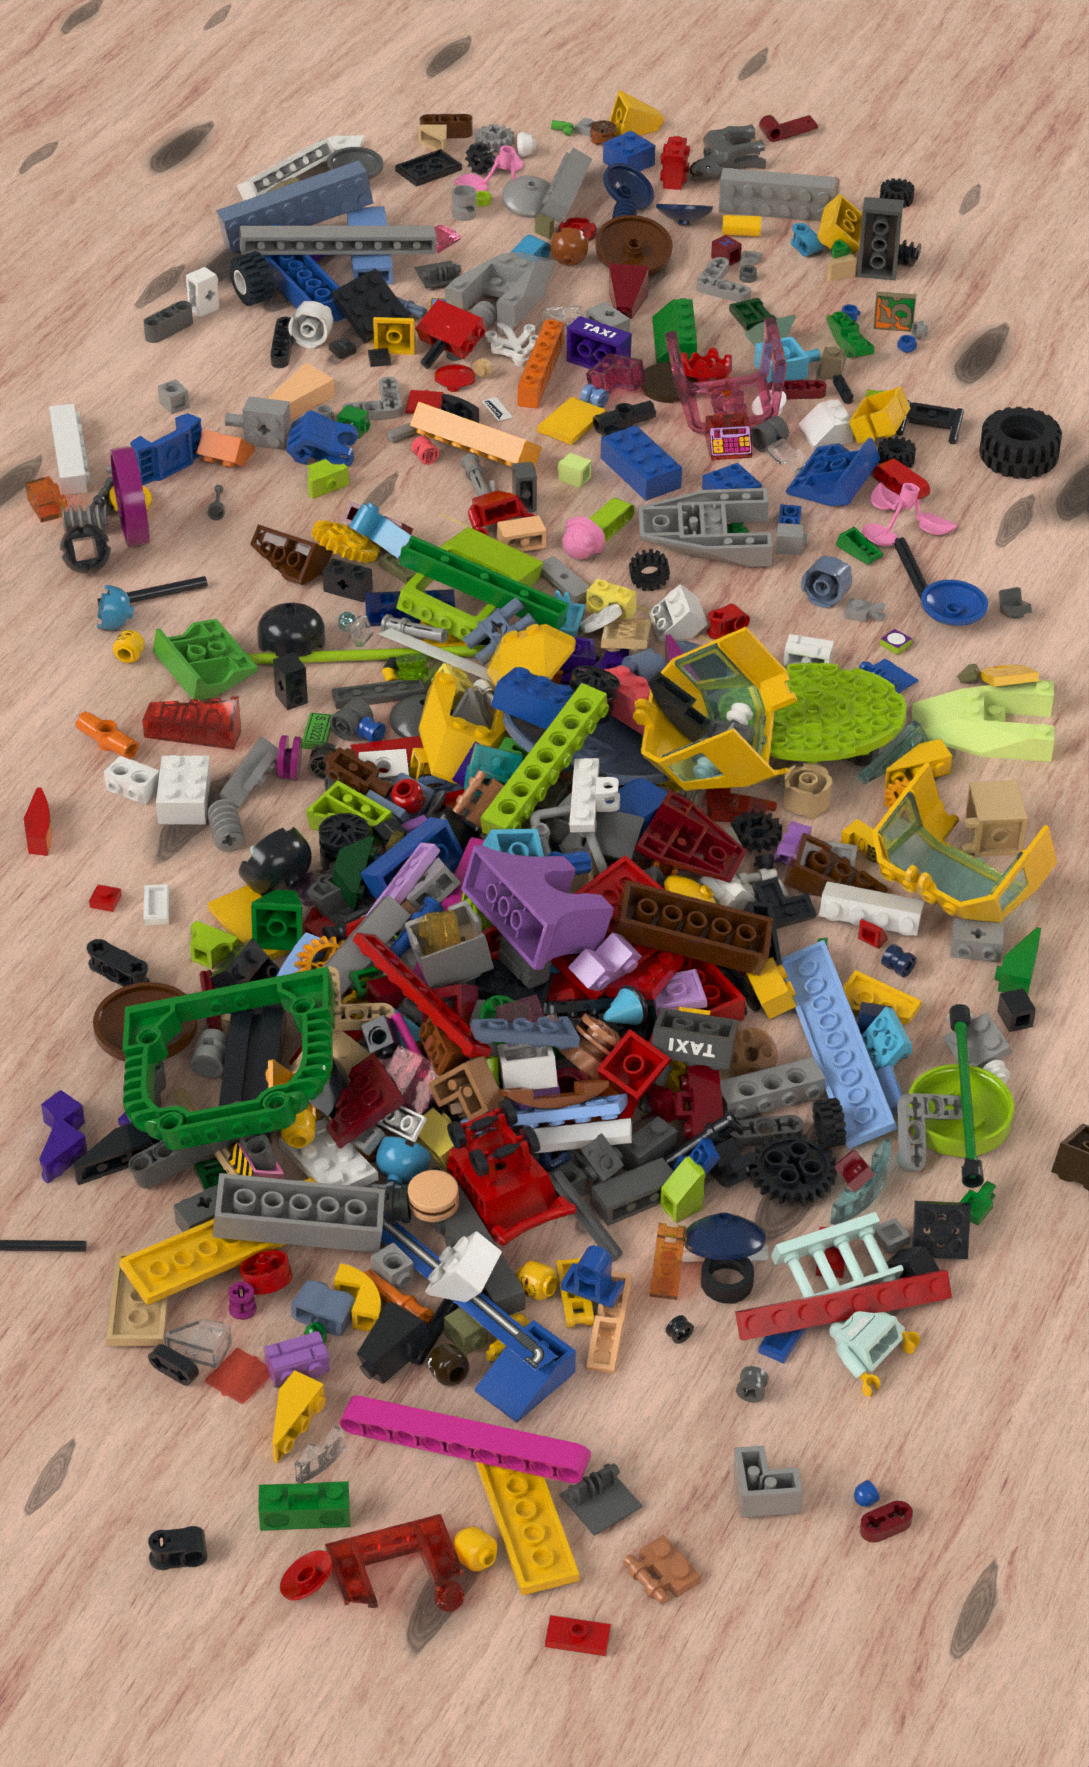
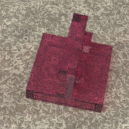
M398 1045L385 1070L406 1100L401 1106L423 1115L433 1096L428 1083L440 1076L436 1075L431 1062L424 1056L416 1052L413 1053Z

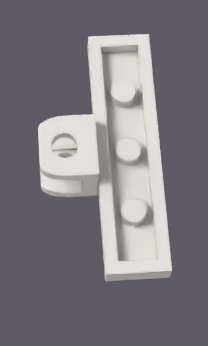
M599 758L574 760L570 832H595L596 809L597 812H613L620 808L619 781L614 777H599ZM607 785L613 786L612 788H609V789L604 788V787L607 786ZM608 800L614 801L611 804L606 803Z

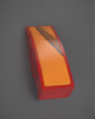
M37 787L23 818L28 853L48 856L52 839L50 810L42 788Z

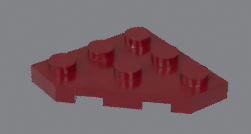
M374 1053L351 1068L348 1075L350 1079L347 1089H342L335 1105L338 1109L334 1119H329L326 1126L327 1131L340 1149L406 1102Z

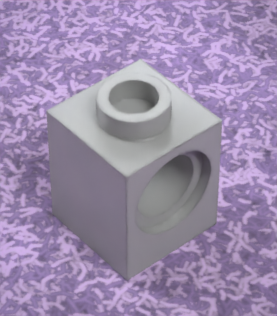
M176 379L158 385L159 403L171 414L190 408L188 390Z
M394 1242L371 1255L372 1270L398 1290L407 1287L414 1281V1262Z

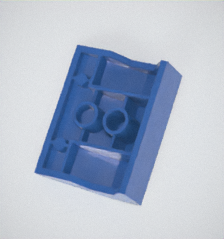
M872 437L866 440L860 450L851 452L840 443L817 447L788 486L786 493L828 506H846L850 504L881 459Z

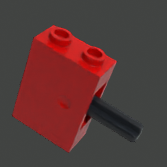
M437 299L415 327L419 339L432 345L431 349L421 360V365L426 369L431 368L443 351H449L455 356L465 359L487 331L483 318Z

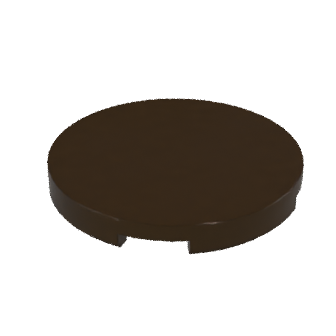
M665 362L651 365L643 370L639 378V387L650 399L664 403H673V400L684 398L688 400L694 397L699 392L700 382L697 381V378L685 376L681 371L680 363Z

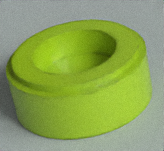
M487 191L476 192V206L484 207L492 203L491 193Z

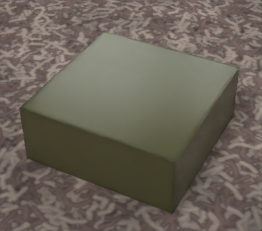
M541 213L535 216V233L550 239L554 233V219Z

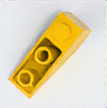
M941 739L919 743L886 769L884 787L888 789V784L894 785L896 779L900 782H903L904 778L911 781L925 762L930 763L934 778L950 774L953 756Z
M295 1370L278 1391L272 1441L273 1458L276 1463L280 1461L284 1454H288L292 1450L294 1441L300 1433L306 1432L310 1420L316 1413H320L326 1403L324 1384Z

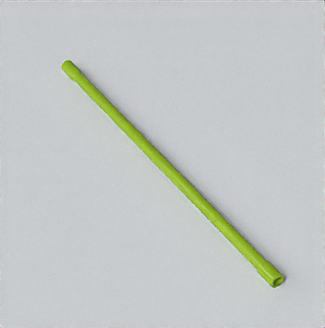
M476 645L473 649H470L468 646L438 648L459 657H476L475 654L487 645ZM412 648L311 651L312 654L298 657L302 663L387 660L390 657L397 658L401 655L402 657H409L404 656L405 654L414 656L411 653L420 654H415L416 659H425V657H418L421 655H426V659L434 658ZM246 652L256 665L273 664V659L278 658L276 653Z

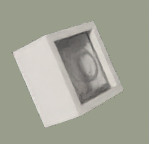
M520 1043L516 1046L507 1044L497 1045L500 1076L504 1089L527 1087L536 1090L558 1087L555 1056L552 1046L544 1045V1047L537 1048L529 1044Z

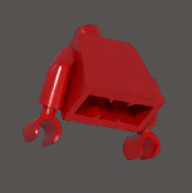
M494 491L472 498L473 505L468 510V518L472 528L487 536V530L482 528L483 526L486 527L518 516L523 518L535 516L527 513L528 510L518 495L503 491Z

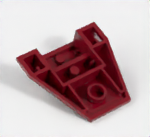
M669 790L634 850L656 863L728 883L731 882L747 853L746 849L692 801L672 790Z

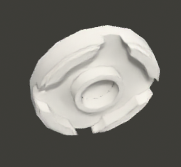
M618 604L604 607L599 613L591 614L581 622L582 632L589 633L611 623L622 614L621 608Z

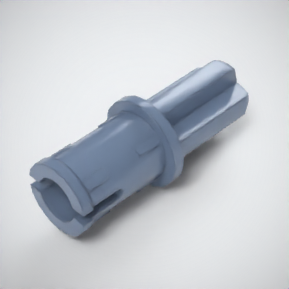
M397 297L409 315L423 318L428 312L426 308L416 305L412 300L406 301Z

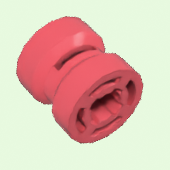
M426 436L416 438L411 445V450L423 464H432L439 456L438 448Z

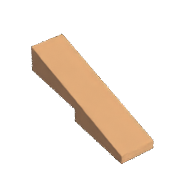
M611 1271V1280L618 1282V1280L624 1281V1289L613 1308L598 1304L586 1370L614 1374L632 1289V1274Z

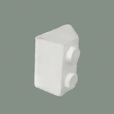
M839 399L819 403L798 426L813 450L824 445L852 443L853 431L849 424L851 417Z

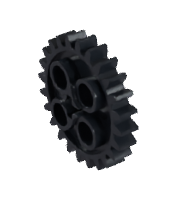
M795 1132L792 1133L791 1138H788L785 1133H782L781 1139L772 1135L771 1143L767 1140H762V1147H755V1153L753 1154L757 1161L749 1165L751 1170L749 1171L750 1180H754V1188L761 1187V1195L770 1193V1201L777 1197L781 1205L785 1200H789L790 1206H793L795 1201H799L804 1206L806 1199L815 1203L816 1196L823 1199L825 1192H831V1185H835L837 1170L835 1169L836 1158H832L831 1150L825 1151V1143L816 1145L817 1138L808 1141L806 1134L801 1139L797 1138Z

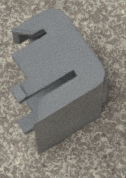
M467 900L448 906L451 924H447L445 915L439 916L441 923L438 924L435 919L429 920L433 929L428 932L424 916L404 924L416 960L427 985L431 989L461 984L479 977L481 973L494 969L486 936L481 931L480 925H482L479 915L473 912Z

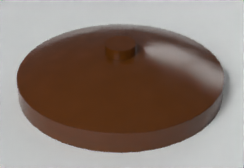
M623 215L607 221L599 229L595 242L596 254L607 268H609V263L649 266L648 276L666 267L671 259L673 249L671 236L661 224L650 218L638 215Z
M156 982L131 984L112 992L103 999L94 1013L93 1028L97 1043L110 1056L125 1061L126 1058L122 1051L125 1007L187 994L171 985ZM198 1019L183 1022V1030L176 1034L167 1044L169 1054L166 1059L178 1054L190 1044L197 1032Z

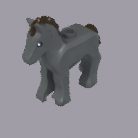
M752 124L747 126H727L719 130H710L703 138L704 158L693 162L689 168L690 174H692L691 180L699 178L721 179L723 168L741 169L756 167L765 169L766 159L759 158L758 156L761 151H765L762 139L751 142V139H755L754 126Z

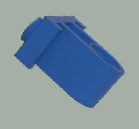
M592 1245L586 1249L578 1264L572 1263L561 1282V1290L613 1308L624 1289V1281L618 1280V1282L611 1280V1255L604 1248Z

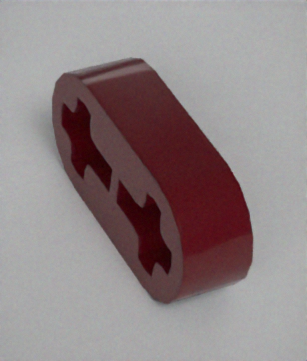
M897 1500L867 1512L861 1518V1537L868 1542L876 1543L907 1530L912 1524V1507L904 1501Z

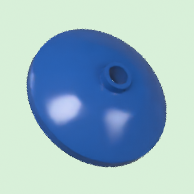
M940 580L928 585L924 589L921 596V605L923 610L937 622L950 626H966L981 620L986 615L988 599L978 587L960 580Z

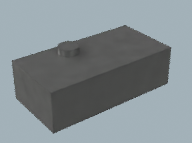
M864 198L857 277L896 281L904 200Z

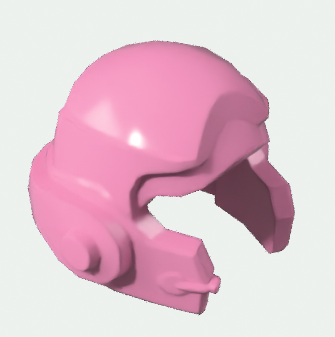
M575 516L566 521V532L563 536L562 544L564 551L571 558L578 560L586 559L593 554L596 555L603 552L606 543L605 534L597 524L583 516Z

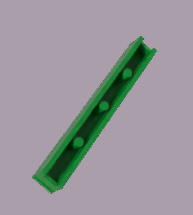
M414 536L410 537L409 543L406 546L403 545L401 547L399 565L500 609L517 597L525 608L515 615L523 618L529 613L539 626L547 624L560 630L567 621L569 604Z

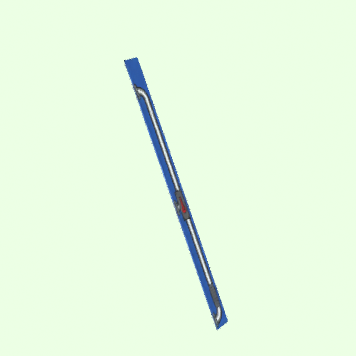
M383 1212L381 1241L387 1246L394 1242L414 1262V1269L428 1280L432 1271L441 1263L439 1257L399 1223L387 1224L386 1220L389 1218V1215ZM479 1293L467 1302L452 1300L535 1371L558 1357L483 1293Z

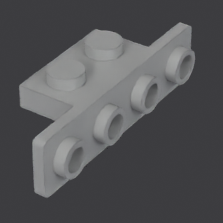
M261 736L219 793V797L234 801L238 809L255 785L260 787L267 778V775L264 774L265 771L270 773L277 764L275 757L278 754V748Z

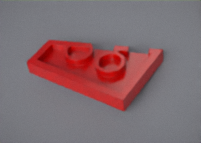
M671 952L658 953L636 967L632 972L625 974L605 987L606 996L616 997L618 990L622 986L631 985L640 991L645 1000H654L683 966V955Z

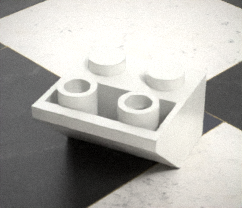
M681 584L670 591L661 602L648 612L660 642L666 641V635L669 634L674 640L693 638L708 624L699 598Z
M477 1231L467 1238L463 1236L454 1247L448 1246L439 1257L441 1263L430 1274L428 1278L430 1283L425 1292L431 1296L461 1302L469 1301L482 1292L502 1251Z

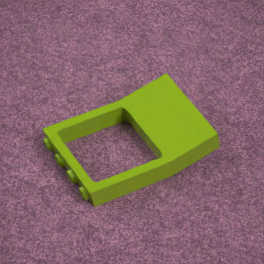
M470 527L465 528L440 547L529 587L539 581L544 563ZM417 572L401 589L396 609L434 627L445 628L448 634L463 640L462 638L478 627L479 621L482 622L497 607L487 604L477 616L467 614L424 593L423 591L434 579Z

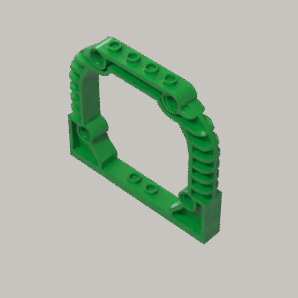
M328 966L125 1007L122 1050L126 1058L123 1106L130 1122L141 1132H147L151 1138L162 1140L170 1150H180L290 1127L295 1122L296 1115L308 1108L309 1101L321 1095L324 1090L323 1086L328 1084L333 1069L332 1029L335 1028V985ZM282 1003L283 1009L291 1012L297 1030L302 1033V1059L299 1069L289 1082L267 1088L253 1100L192 1112L181 1106L159 1108L154 1104L156 1064L162 1062L168 1056L167 1044L176 1034L183 1030V1022Z

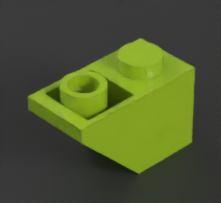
M689 1156L684 1158L661 1187L660 1206L675 1223L703 1210L704 1179L706 1175L703 1168L696 1164Z

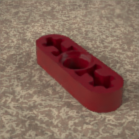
M821 380L771 381L768 384V390H781L786 394V399H821L826 396L827 384Z

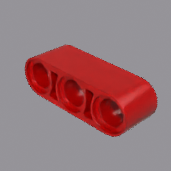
M894 458L874 467L875 479L899 496L904 483H912L919 487L920 490L917 496L919 500L930 494L928 482Z

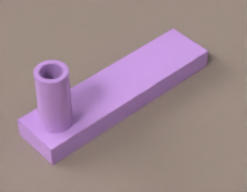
M420 843L365 916L387 895H390L397 903L401 904L429 865L436 860L435 857L440 852V849L435 844Z

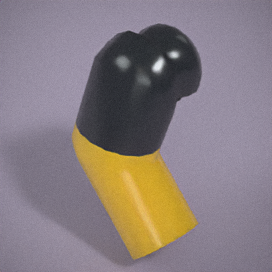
M396 657L388 658L381 671L386 681L398 680L394 671L400 670L398 666L402 667V661H396Z

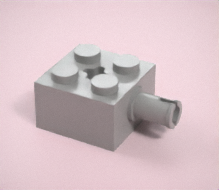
M249 396L242 410L243 415L226 413L225 426L243 428L244 440L257 447L286 449L289 437L288 432L291 429L290 401Z

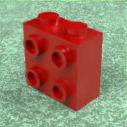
M680 136L669 137L667 144L663 146V153L661 154V164L663 166L660 172V181H663V189L682 190L683 183L687 182L690 166L688 162L690 146H687V138Z

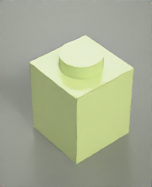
M569 453L558 463L559 481L581 488L591 478V460Z

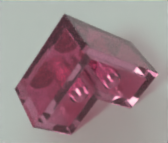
M611 353L586 373L588 384L596 386L597 389L607 390L609 396L617 388L635 391L646 382L641 359Z

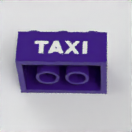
M579 316L567 327V362L619 379L631 368L632 333Z

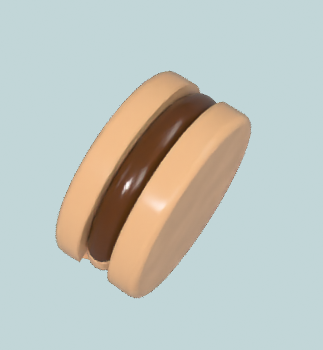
M428 1170L417 1174L408 1185V1204L411 1213L418 1219L426 1222H440L450 1218L459 1206L457 1181L450 1174L440 1170Z

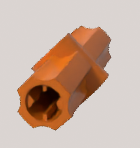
M86 711L79 714V718L75 722L76 728L96 740L101 750H112L127 759H131L136 755L139 743L119 731L114 721L101 720Z

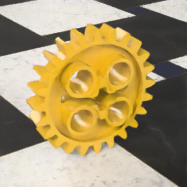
M319 520L315 522L311 531V537L315 538L314 541L320 542L319 545L351 561L372 563L376 561L380 552L379 546L374 541L351 529L348 525L345 526L334 521Z

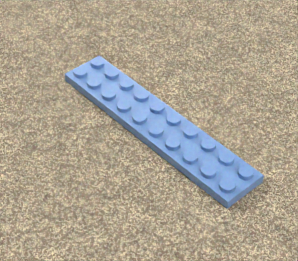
M822 940L782 957V965L789 977L785 981L791 982L797 994L793 996L797 1005L795 1008L813 1057L826 1078L825 1089L829 1099L837 1098L840 1101V1105H842L847 1134L845 1135V1143L848 1149L898 1129L825 941Z

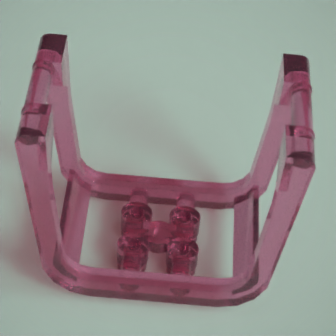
M774 317L764 319V342L760 369L748 376L699 383L689 381L680 356L676 331L665 334L674 382L688 426L693 432L710 434V429L745 426L753 428L773 416H778L787 364L779 335L780 332ZM772 359L773 385L770 396L766 378L769 375ZM757 385L763 414L747 417L744 391L740 388ZM732 390L731 398L724 399V395L720 391ZM712 392L710 398L715 421L702 423L695 394ZM734 410L736 419L727 420V412ZM746 428L723 429L722 432L735 431L739 429L742 430ZM720 429L714 430V433H720Z

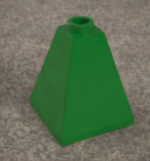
M274 890L251 903L252 938L262 949L292 951L303 936L302 904L297 892L292 890Z

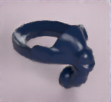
M557 1151L543 1152L538 1163L549 1173L563 1163L568 1162L570 1154L567 1151H562L556 1157L555 1153Z

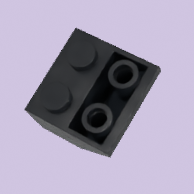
M251 938L235 946L209 979L217 988L277 977L280 969L255 940Z

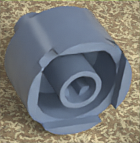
M821 556L804 573L801 580L802 591H805L808 595L807 599L818 607L827 608L837 604L851 588V566L838 558Z
M648 648L625 657L622 665L619 666L628 667L632 673L645 678L649 682L658 672L661 673L667 664L660 653L655 654L653 652L655 649Z

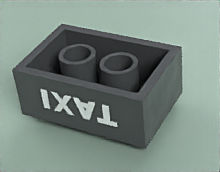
M661 1008L653 1030L652 1045L671 1058V1061H681L688 1066L705 1065L713 1070L729 1069L735 1051L739 1020Z

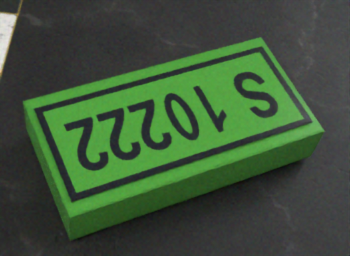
M310 712L302 739L303 749H313L317 744L320 746L328 742L331 731L330 718L333 714Z

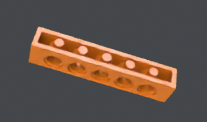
M545 319L518 383V406L538 409L564 344V322Z

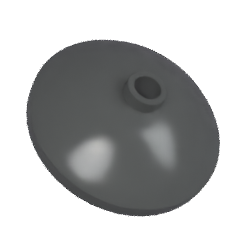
M346 147L333 152L328 157L327 167L330 171L359 160L366 169L368 179L370 180L382 171L383 159L377 152L368 148Z
M427 693L408 696L392 708L390 712V725L394 732L402 738L420 736L418 728Z

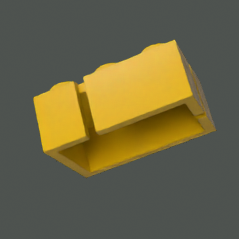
M902 386L863 398L849 420L858 444L866 442L871 437L875 441L877 437L884 436V438H889L896 434V431L910 410Z

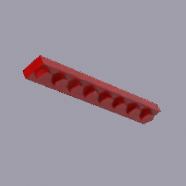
M356 933L353 942L360 948V952L369 957L374 962V966L383 971L388 976V980L403 991L404 996L412 999L417 1004V1009L427 1014L432 1019L431 1022L436 1027L441 1028L447 1034L446 1037L462 1049L461 1052L465 1056L473 1059L482 1056L484 1058L489 1057L492 1048L488 1044L476 1040L470 1027L382 940L374 934Z
M939 1270L735 1311L739 1339L744 1341L847 1320L858 1311L879 1313L952 1298L948 1270Z

